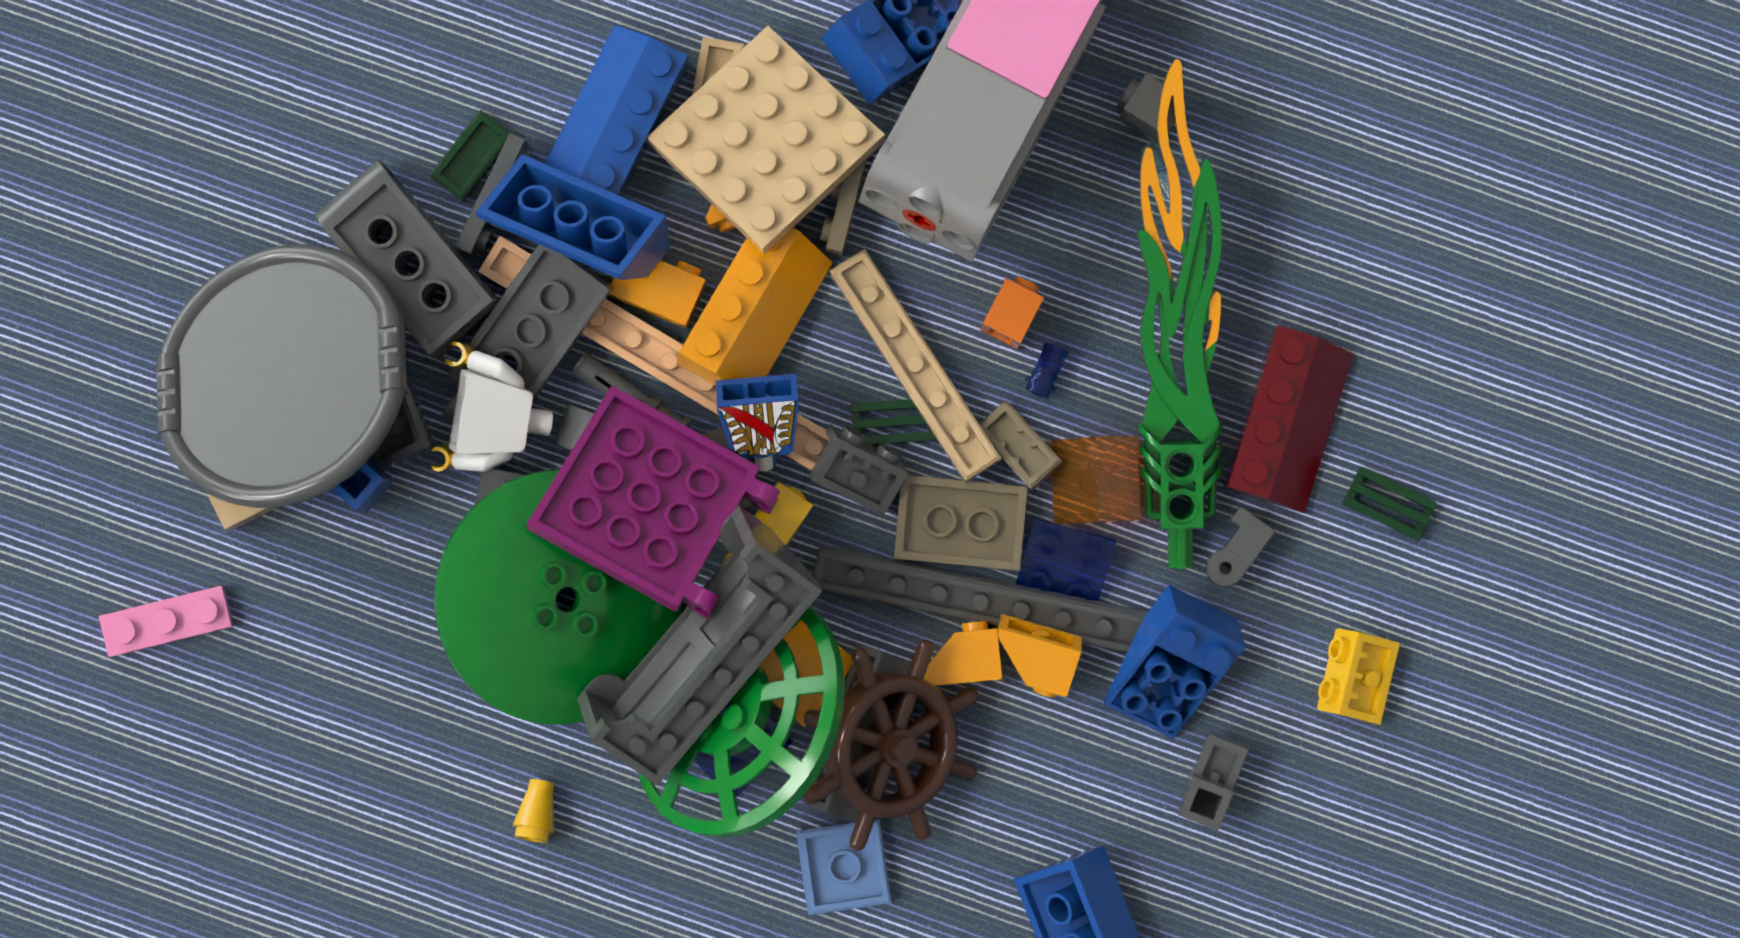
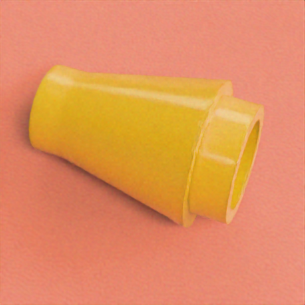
M539 779L529 780L528 789L512 825L516 827L515 838L530 842L548 843L549 834L554 833V783Z

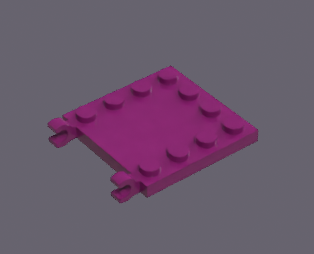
M611 385L528 520L526 529L677 612L681 603L684 602L693 612L708 619L717 604L716 601L719 596L696 585L694 581L719 541L723 523L736 507L740 505L744 497L760 511L770 514L778 500L777 497L780 491L756 479L760 469L756 464Z

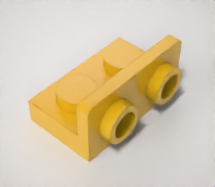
M1337 628L1328 648L1329 659L1324 680L1319 686L1317 709L1381 725L1400 643L1361 632Z

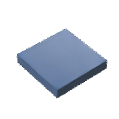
M875 819L867 844L861 851L853 850L849 844L856 822L796 831L808 915L892 903L880 819Z

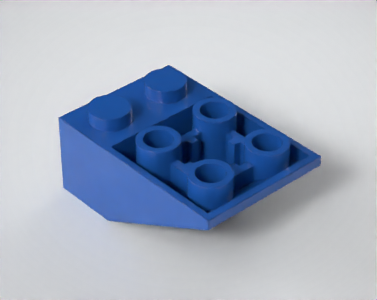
M868 0L839 17L821 39L870 106L926 69L960 4L957 0Z
M1168 585L1144 616L1106 695L1104 705L1174 739L1245 650L1246 645L1238 620Z

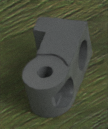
M1241 506L1237 507L1229 519L1231 523L1237 526V529L1222 550L1213 552L1205 563L1207 578L1218 586L1236 584L1275 532V530Z

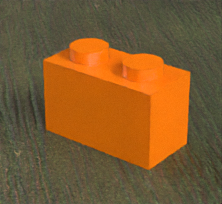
M1019 276L1016 277L1014 282L1006 278L980 331L1018 350L1044 299L1043 296L1037 294L1039 287Z

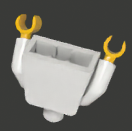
M455 341L450 343V345L461 349L462 357L458 362L445 358L446 364L457 368L467 367L469 370L461 369L450 443L449 445L442 444L431 449L433 452H442L446 459L445 464L437 463L431 465L434 471L440 472L454 467L456 470L485 472L510 461L514 452H523L527 433L549 436L552 428L553 413L548 410L531 408L533 393L524 388L522 376L502 359L480 351H473L465 343Z

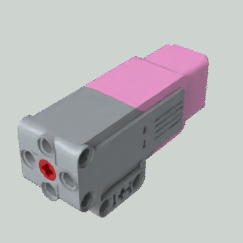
M963 0L891 133L879 150L866 177L859 203L897 222L898 228L908 237L922 243H931L933 241L972 262L1029 159L1049 116L1088 46L1106 6L1100 3L1101 0Z

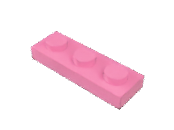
M224 586L213 587L99 616L108 657L234 627Z

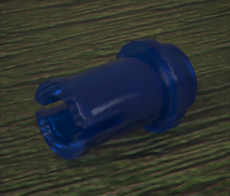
M1044 343L1043 350L1031 376L1026 375L1025 381L1028 382L1025 389L1044 399H1048L1050 393H1056L1057 388L1054 385L1066 358L1069 356V352L1056 345Z

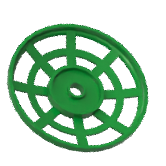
M811 605L790 630L801 620L807 625L817 644L822 661L823 675L799 678L795 657L788 643L782 638L774 648V651L780 660L784 680L770 683L766 673L759 666L732 697L730 706L724 710L723 715L720 712L672 768L661 796L655 784L638 773L640 782L649 800L664 817L676 826L701 836L716 838L742 836L761 829L781 817L802 798L815 782L829 758L838 735L844 709L845 678L843 661L837 640L827 622ZM823 693L822 707L816 731L806 754L800 760L783 747L795 722L799 696ZM784 698L781 717L771 737L763 729L769 718L772 700ZM752 744L761 751L758 757L747 767L732 775L730 757L743 752ZM699 751L714 757L716 779H699L687 773ZM772 762L791 775L786 783L767 801L751 811L739 815L734 790L756 779ZM681 785L699 793L718 794L723 820L708 821L694 819L673 809Z

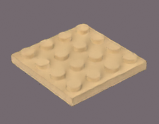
M769 26L765 27L647 136L648 144L763 254L770 250L886 141L885 134Z

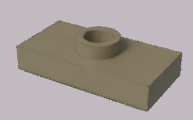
M1007 400L979 424L997 453L1031 491L1063 464L1061 459Z

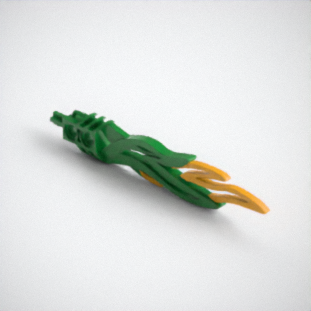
M1175 59L1164 81L1157 121L1158 141L1169 183V212H1167L1164 204L1154 156L1150 147L1144 150L1140 169V199L1144 230L1141 228L1137 229V238L1148 277V294L1140 322V341L1145 364L1152 382L1141 424L1138 422V431L1144 436V447L1138 443V452L1144 457V468L1138 464V472L1144 478L1145 514L1150 519L1158 520L1161 529H1168V568L1186 569L1193 568V529L1203 528V519L1211 518L1216 512V480L1222 474V463L1216 466V459L1222 453V442L1216 445V438L1222 431V421H1218L1206 379L1214 356L1220 325L1221 296L1218 291L1212 293L1220 261L1222 228L1220 201L1211 163L1208 159L1203 158L1199 167L1190 142L1185 115L1182 64L1179 59ZM1171 96L1173 97L1178 140L1193 187L1192 215L1186 244L1182 230L1180 180L1168 139L1167 115ZM1149 185L1152 189L1166 236L1170 244L1179 253L1183 254L1175 288L1171 266L1154 223L1149 201ZM1207 210H1208L1209 220H1210V226H1211V241H1210L1209 259H1208L1206 271H1205V274H1204L1205 255H1206V243H1207ZM1156 300L1158 305L1161 329L1160 350L1158 355L1155 350L1154 342V314ZM1183 302V372L1186 393L1182 392L1175 377L1169 348V337L1173 338L1177 330ZM1209 320H1211L1208 337L1203 350V328L1204 325ZM1178 419L1197 438L1162 440ZM1177 453H1187L1191 456V465L1183 473H1174L1169 468L1171 458ZM1153 488L1158 492V511H1153ZM1208 490V510L1203 511V495ZM1177 495H1187L1191 498L1192 502L1190 509L1181 515L1170 512L1171 500Z

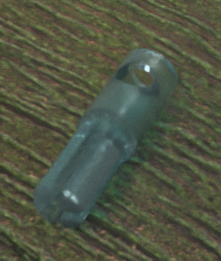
M1154 142L1140 148L1139 151L1143 156L1144 150L1147 147L1152 149L1161 193L1165 200H1169V183L1166 167Z

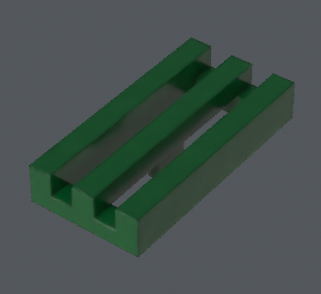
M911 399L851 404L852 428L860 433L861 429L927 423L922 415L860 420V412L914 409L916 406ZM929 426L928 432L865 436L867 438L865 442L871 445L937 440Z
M1360 466L1341 505L1419 541L1437 502ZM1363 479L1424 507L1422 512L1419 513L1361 485ZM1356 494L1363 495L1416 521L1414 529L1355 501Z

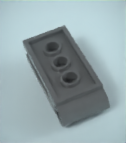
M379 159L315 213V217L322 225V228L340 250L367 266L389 289L400 312L404 313L406 329L429 356L435 355L436 358H441L454 347L450 345L451 342L462 340L489 316L499 302L498 297L415 198L406 191L393 172ZM391 224L393 228L392 237L388 242L382 244L379 239L380 231L385 225ZM417 255L420 261L419 269L415 274L408 276L406 272L407 261ZM444 287L447 294L446 301L441 307L435 308L432 302L433 294L437 289Z

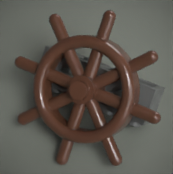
M922 640L918 643L912 661L860 643L851 655L853 663L845 683L844 709L838 735L824 767L815 782L803 795V804L856 822L849 841L850 847L855 851H861L865 848L876 817L898 818L908 815L915 836L920 840L928 839L931 835V828L923 806L935 797L950 774L968 780L973 779L977 775V768L974 764L955 758L958 734L954 715L978 700V692L975 688L968 687L947 700L938 688L924 680L934 651V645L929 640ZM916 700H918L925 709L926 714L908 724ZM816 710L807 711L804 714L805 724L816 729L820 712ZM930 731L929 749L917 745L916 740ZM911 761L923 764L914 779L908 767ZM891 772H893L899 791L883 796Z

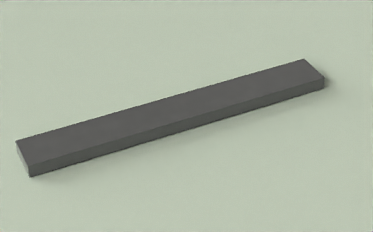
M821 544L819 545L813 577L824 591L975 622L987 621V624L995 626L999 625L1001 614L1081 636L1083 644L1128 652L1143 618L1148 612Z

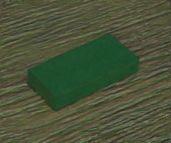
M480 110L429 176L460 201L464 202L496 162L510 132Z

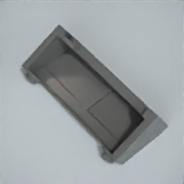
M739 505L725 520L720 530L722 544L732 554L703 587L719 596L708 619L703 618L687 606L625 681L613 674L599 675L577 697L590 740L657 786L823 591L820 584L775 532Z

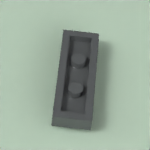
M509 133L455 245L459 251L475 258L479 250L483 252L487 250L495 229L490 227L491 223L477 218L476 211L521 154L531 158V153L526 152L529 145L525 139Z

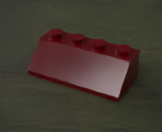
M1278 325L1273 329L1224 489L1296 512L1305 513L1354 353L1319 337Z

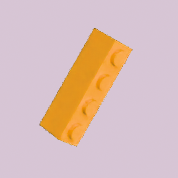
M792 228L765 254L746 238L680 349L677 364L716 386V380L767 376L833 262L795 228Z

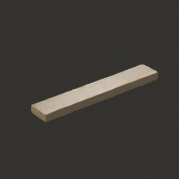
M863 249L829 271L831 277L964 482L966 483L1001 461V457L867 251Z

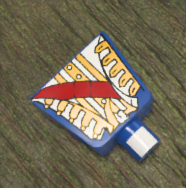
M796 374L716 380L717 412L730 451L743 458H751V462L760 467L759 471L773 469L777 464L776 455H788L793 451L799 406Z

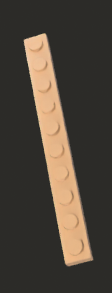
M499 236L478 272L503 288L508 289L531 254ZM606 299L582 332V335L718 415L716 386L677 364L678 353L683 345ZM797 414L793 451L785 456L812 471L830 440L826 433L827 430Z

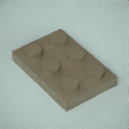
M908 475L900 488L894 559L1020 571L1028 487L973 481L965 483L963 480Z

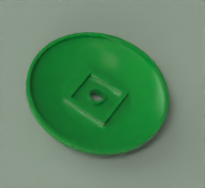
M559 470L539 471L517 477L492 490L479 500L465 514L448 540L438 567L434 590V609L440 640L449 661L463 682L489 705L506 714L534 723L551 725L583 722L584 719L577 697L595 677L603 674H613L625 681L681 615L682 603L677 612L667 608L526 529L528 520ZM570 587L575 593V602L570 609L561 611L556 605V595L562 588Z

